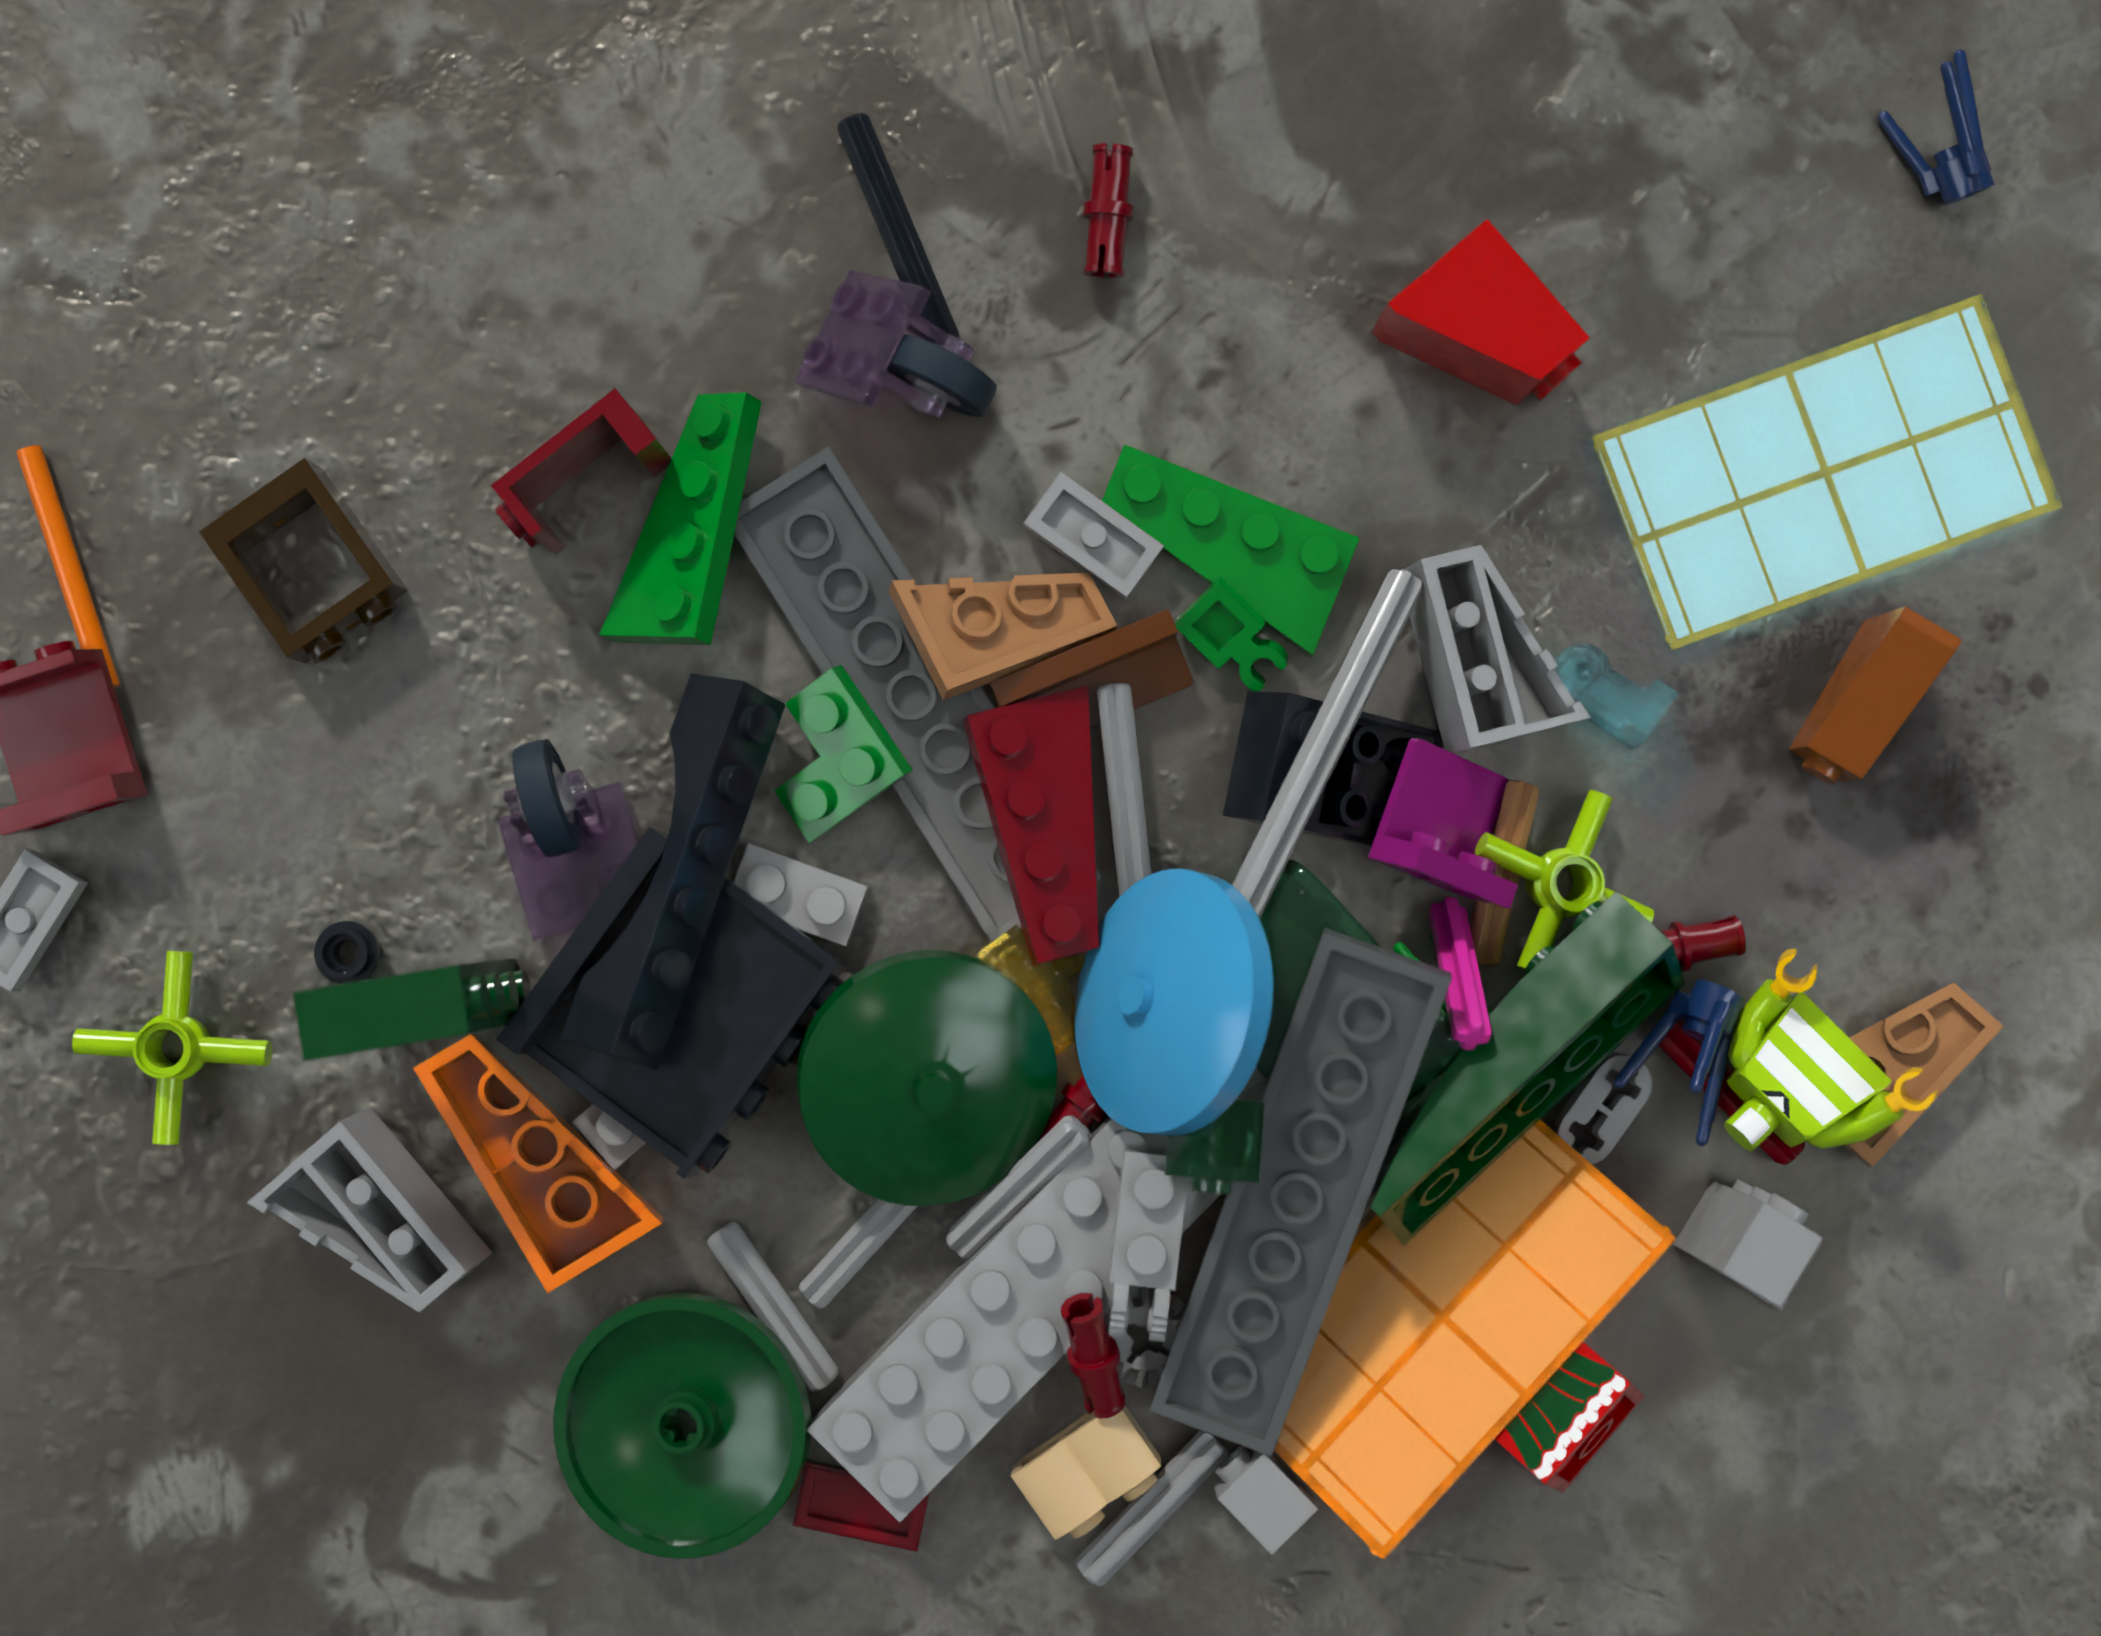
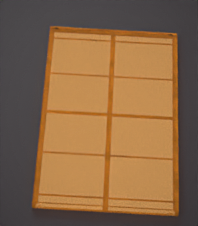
M1539 1120L1405 1246L1395 1237L1378 1215L1353 1240L1274 1451L1369 1546L1372 1554L1378 1555L1381 1559L1385 1560L1677 1240L1676 1237L1671 1234L1669 1227L1657 1222L1543 1121Z

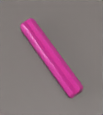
M1447 896L1442 903H1433L1428 915L1438 967L1452 973V980L1445 996L1452 1038L1460 1041L1462 1049L1474 1050L1477 1044L1488 1043L1492 1031L1466 908L1459 905L1457 898Z

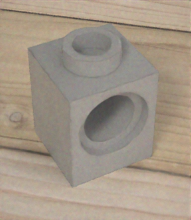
M1241 1445L1234 1449L1215 1471L1220 1477L1213 1484L1217 1499L1271 1555L1318 1510L1312 1494L1273 1454L1271 1457L1250 1448L1247 1450Z

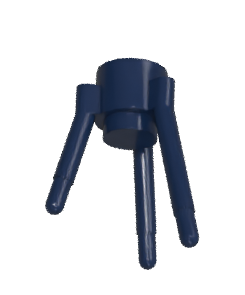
M1958 49L1953 53L1954 66L1950 61H1945L1940 66L1958 144L1933 155L1937 167L1930 168L1904 131L1887 111H1881L1877 116L1879 123L1887 132L1889 138L1919 177L1925 196L1940 191L1945 205L1960 201L1995 185L1990 172L1992 170L1984 151L1967 57L1962 49Z
M1701 979L1695 981L1690 994L1676 990L1669 1009L1614 1078V1086L1617 1088L1625 1087L1678 1020L1683 1018L1686 1021L1682 1031L1703 1042L1689 1084V1089L1692 1093L1701 1092L1707 1073H1709L1696 1134V1143L1700 1146H1705L1709 1141L1712 1124L1714 1123L1733 1029L1745 1002L1744 998L1722 985Z

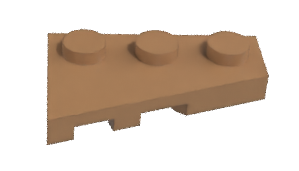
M1089 572L1014 575L1012 581L974 583L973 577L949 578L947 584L915 585V580H892L888 591L943 701L1113 632L1117 628V624Z
M1951 983L1849 1038L1892 1080L1883 1090L1893 1092L1896 1080L1904 1072L1914 1067L1922 1068L1923 1071L1919 1075L1906 1081L1907 1093L1912 1098L1925 1099L1932 1092L1938 1090V1098L2004 1026L1958 985ZM1904 1108L1903 1117L1864 1142L1844 1146L1867 1167H1873L1927 1108L1921 1111H1909Z

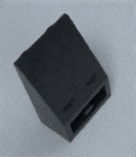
M1247 691L1223 816L1263 824L1324 701L1288 692ZM1362 712L1302 833L1372 847L1410 739H1422L1442 748L1443 741L1440 731Z

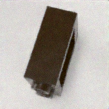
M306 458L300 460L199 531L286 657L302 663L312 660L314 664H317L335 655L346 645V641L343 638L345 635L362 623L366 627H370L389 617L398 608L395 600L408 592L406 586L324 470ZM317 503L370 580L296 631L243 554Z

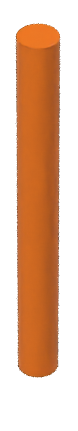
M33 445L21 448L16 451V455L80 648L102 649L113 686L117 688L121 684L42 446Z

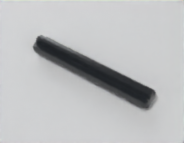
M864 112L846 117L837 124L839 136L923 338L944 349L950 348L959 342L958 329L871 120Z

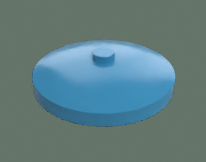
M1168 869L1148 875L1132 885L1115 901L1098 926L1099 948L1086 952L1081 968L1076 993L1074 1022L1077 1053L1085 1081L1091 1094L1105 1113L1118 1124L1137 1132L1178 1136L1199 1130L1217 1119L1230 1107L1246 1086L1259 1060L1268 1032L1273 1001V973L1270 950L1264 929L1253 907L1240 891L1227 881L1213 875L1186 869Z

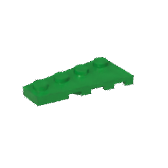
M747 392L697 395L599 636L615 643L711 645L762 401Z
M1124 444L1102 502L1164 545L1162 550L1164 553H1169L1194 571L1195 575L1207 584H1213L1221 576L1265 619L1264 625L1272 627L1293 643L1292 645L1311 658L1314 655L1360 538Z

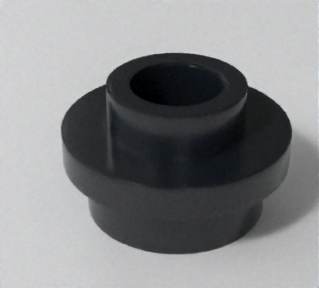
M341 921L328 926L319 935L314 948V958L322 975L334 983L345 984L363 981L375 971L379 963L380 946L375 934L367 926L355 921ZM348 940L355 943L359 951L357 960L351 965L344 963L339 955L341 945Z

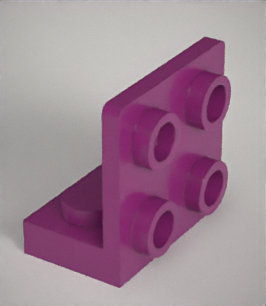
M1410 739L1368 858L1460 897L1510 909L1518 884L1494 875L1497 863L1475 855L1476 845L1481 836L1486 832L1489 834L1493 832L1501 809L1506 784L1509 781L1508 778L1425 740Z

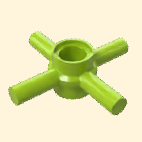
M1589 790L1566 847L1551 850L1541 857L1487 832L1479 839L1475 855L1497 863V866L1525 878L1526 889L1531 900L1541 907L1517 963L1518 968L1525 970L1530 960L1540 950L1554 944L1565 917L1577 916L1590 904L1596 901L1604 903L1615 893V891L1605 887V879L1601 867L1595 860L1590 858L1613 801V798L1595 790ZM1567 867L1573 878V886L1568 896L1563 898L1557 889V878L1560 871ZM1621 895L1652 923L1654 918L1653 909Z
M168 950L166 952L162 1014L151 1019L139 1032L77 1028L72 1039V1049L75 1054L132 1057L144 1073L157 1079L153 1144H179L184 1080L194 1076L206 1062L269 1066L272 1059L271 1041L210 1037L206 1027L189 1016L193 952ZM170 1030L175 1032L183 1042V1055L177 1064L170 1062L165 1057L162 1049L163 1039Z

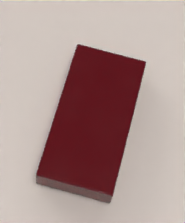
M807 1460L792 1526L917 1552L930 1492L899 1522L844 1467Z

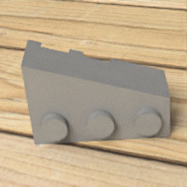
M1482 545L1423 558L1404 569L1423 582V590L1410 614V619L1445 750L1456 754L1591 718L1582 703L1574 701L1554 669L1558 665L1548 649H1541L1521 617L1525 614Z
M371 1107L338 1122L247 1202L262 1213L271 1211L301 1230L298 1236L315 1247L323 1244L352 1263L350 1269L417 1312H421L447 1293L492 1254V1251Z
M1739 1179L1736 1180L1732 1188L1712 1180L1673 1245L1782 1311L1820 1249L1823 1238L1803 1226L1809 1216L1808 1213L1774 1193L1771 1195L1756 1186L1753 1188Z

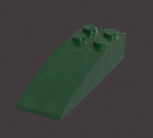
M1617 891L1604 903L1596 901L1586 907L1576 918L1573 924L1574 931L1557 947L1549 945L1540 950L1530 960L1525 969L1526 975L1489 1015L1492 1034L1488 1043L1477 1044L1474 1050L1462 1049L1436 1084L1402 1141L1371 1205L1372 1210L1404 1246L1675 994L1676 990L1679 991L1685 985L1673 943Z

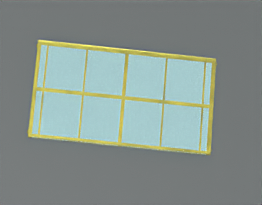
M1982 294L1631 421L1592 437L1593 448L1598 453L1664 629L1665 640L1669 643L1671 650L2062 507L2060 495L2054 486Z

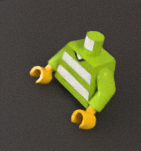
M1788 949L1781 954L1776 967V979H1767L1742 1007L1733 1029L1728 1057L1735 1069L1728 1077L1727 1083L1745 1103L1724 1123V1127L1729 1135L1748 1151H1754L1772 1132L1790 1147L1805 1141L1820 1149L1864 1142L1903 1117L1904 1108L1909 1111L1924 1110L1933 1103L1938 1095V1090H1936L1925 1099H1915L1907 1093L1906 1081L1916 1077L1923 1071L1922 1068L1915 1067L1908 1069L1896 1080L1893 1092L1883 1090L1892 1080L1804 993V991L1813 986L1816 980L1817 963L1811 968L1809 974L1803 978L1791 977L1786 972L1784 967L1795 957L1797 949Z

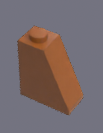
M1906 606L1864 620L1788 750L1804 759L1801 765L1804 771L1825 783L1836 785L1838 780L1846 782L1863 779L1956 652L1962 639Z

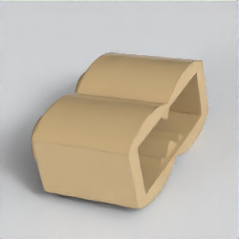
M1125 1405L1120 1413L1110 1418L1099 1419L1095 1418L1094 1412L1091 1415L1085 1412L1065 1429L1051 1436L1012 1465L1011 1477L1055 1540L1069 1532L1076 1539L1091 1531L1104 1519L1105 1514L1101 1509L1109 1502L1120 1496H1123L1126 1502H1129L1148 1491L1158 1480L1154 1472L1161 1467V1456Z

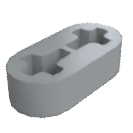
M1610 1054L1582 1080L1556 1117L1552 1126V1131L1571 1147L1575 1141L1573 1134L1568 1131L1571 1124L1575 1121L1585 1125L1596 1111L1600 1112L1601 1115L1591 1130L1592 1134L1598 1138L1596 1144L1592 1148L1580 1145L1576 1149V1152L1591 1165L1602 1161L1610 1154L1642 1109L1652 1091V1079L1648 1068L1643 1064L1638 1072L1629 1080V1083L1634 1086L1633 1092L1629 1096L1617 1093L1607 1107L1602 1104L1612 1088L1611 1083L1605 1079L1607 1073L1610 1070L1620 1072L1631 1056Z

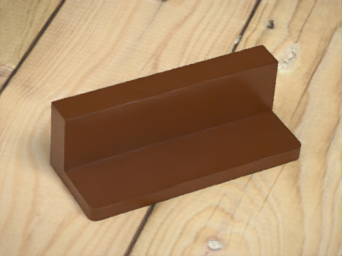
M1165 609L990 683L998 706L1001 707L1088 685L1090 728L1100 725L1097 699L1099 686L1109 683H1128L1132 690L1133 708L1136 710L1190 687L1193 683V677L1176 639L1177 628L1169 609Z

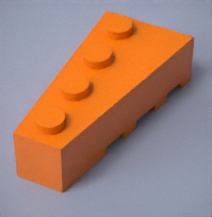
M469 1034L413 1068L547 1293L662 1224L664 1218L618 1172L613 1170L478 1034Z

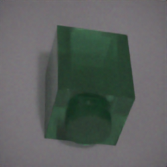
M1235 1100L1225 1112L1207 1126L1188 1134L1168 1136L1165 1175L1192 1178L1191 1191L1231 1194L1232 1181L1259 1183L1265 1102Z

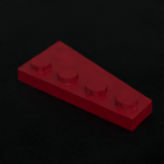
M1088 685L967 715L963 719L964 727L1032 966L1099 948Z

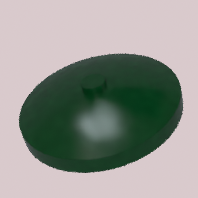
M921 950L901 953L877 961L855 973L842 983L823 1003L808 1027L802 1042L796 1074L797 1097L806 1130L814 1147L825 1163L846 1183L873 1198L889 1203L906 1206L942 1205L971 1197L993 1186L1006 1177L1013 1166L1036 1145L1046 1127L1055 1100L1057 1087L1055 1048L1045 1020L1035 1004L1013 979L995 966L981 959L952 951Z
M676 1293L654 1296L634 1303L603 1321L589 1333L570 1358L563 1372L554 1404L553 1434L556 1455L563 1477L578 1504L602 1530L616 1540L641 1552L659 1557L689 1559L711 1556L736 1547L757 1534L779 1513L794 1493L802 1477L811 1442V1434L807 1431L811 1425V1410L807 1390L802 1375L786 1346L772 1330L748 1311L719 1298L701 1294Z

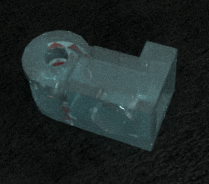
M1575 644L1566 648L1554 658L1558 665L1554 668L1574 701H1580L1591 717L1587 720L1630 750L1642 746L1679 694L1658 678L1647 683L1641 689L1626 677L1613 670L1607 655L1600 648L1591 644Z

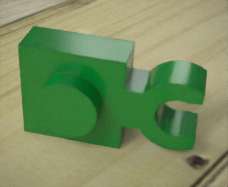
M1221 576L1175 620L1174 624L1177 630L1218 669L1232 657L1239 664L1241 680L1253 691H1261L1266 681L1253 666L1256 660L1260 658L1269 659L1281 671L1288 664V654L1279 643L1268 639L1260 640L1256 636L1264 627L1265 619Z

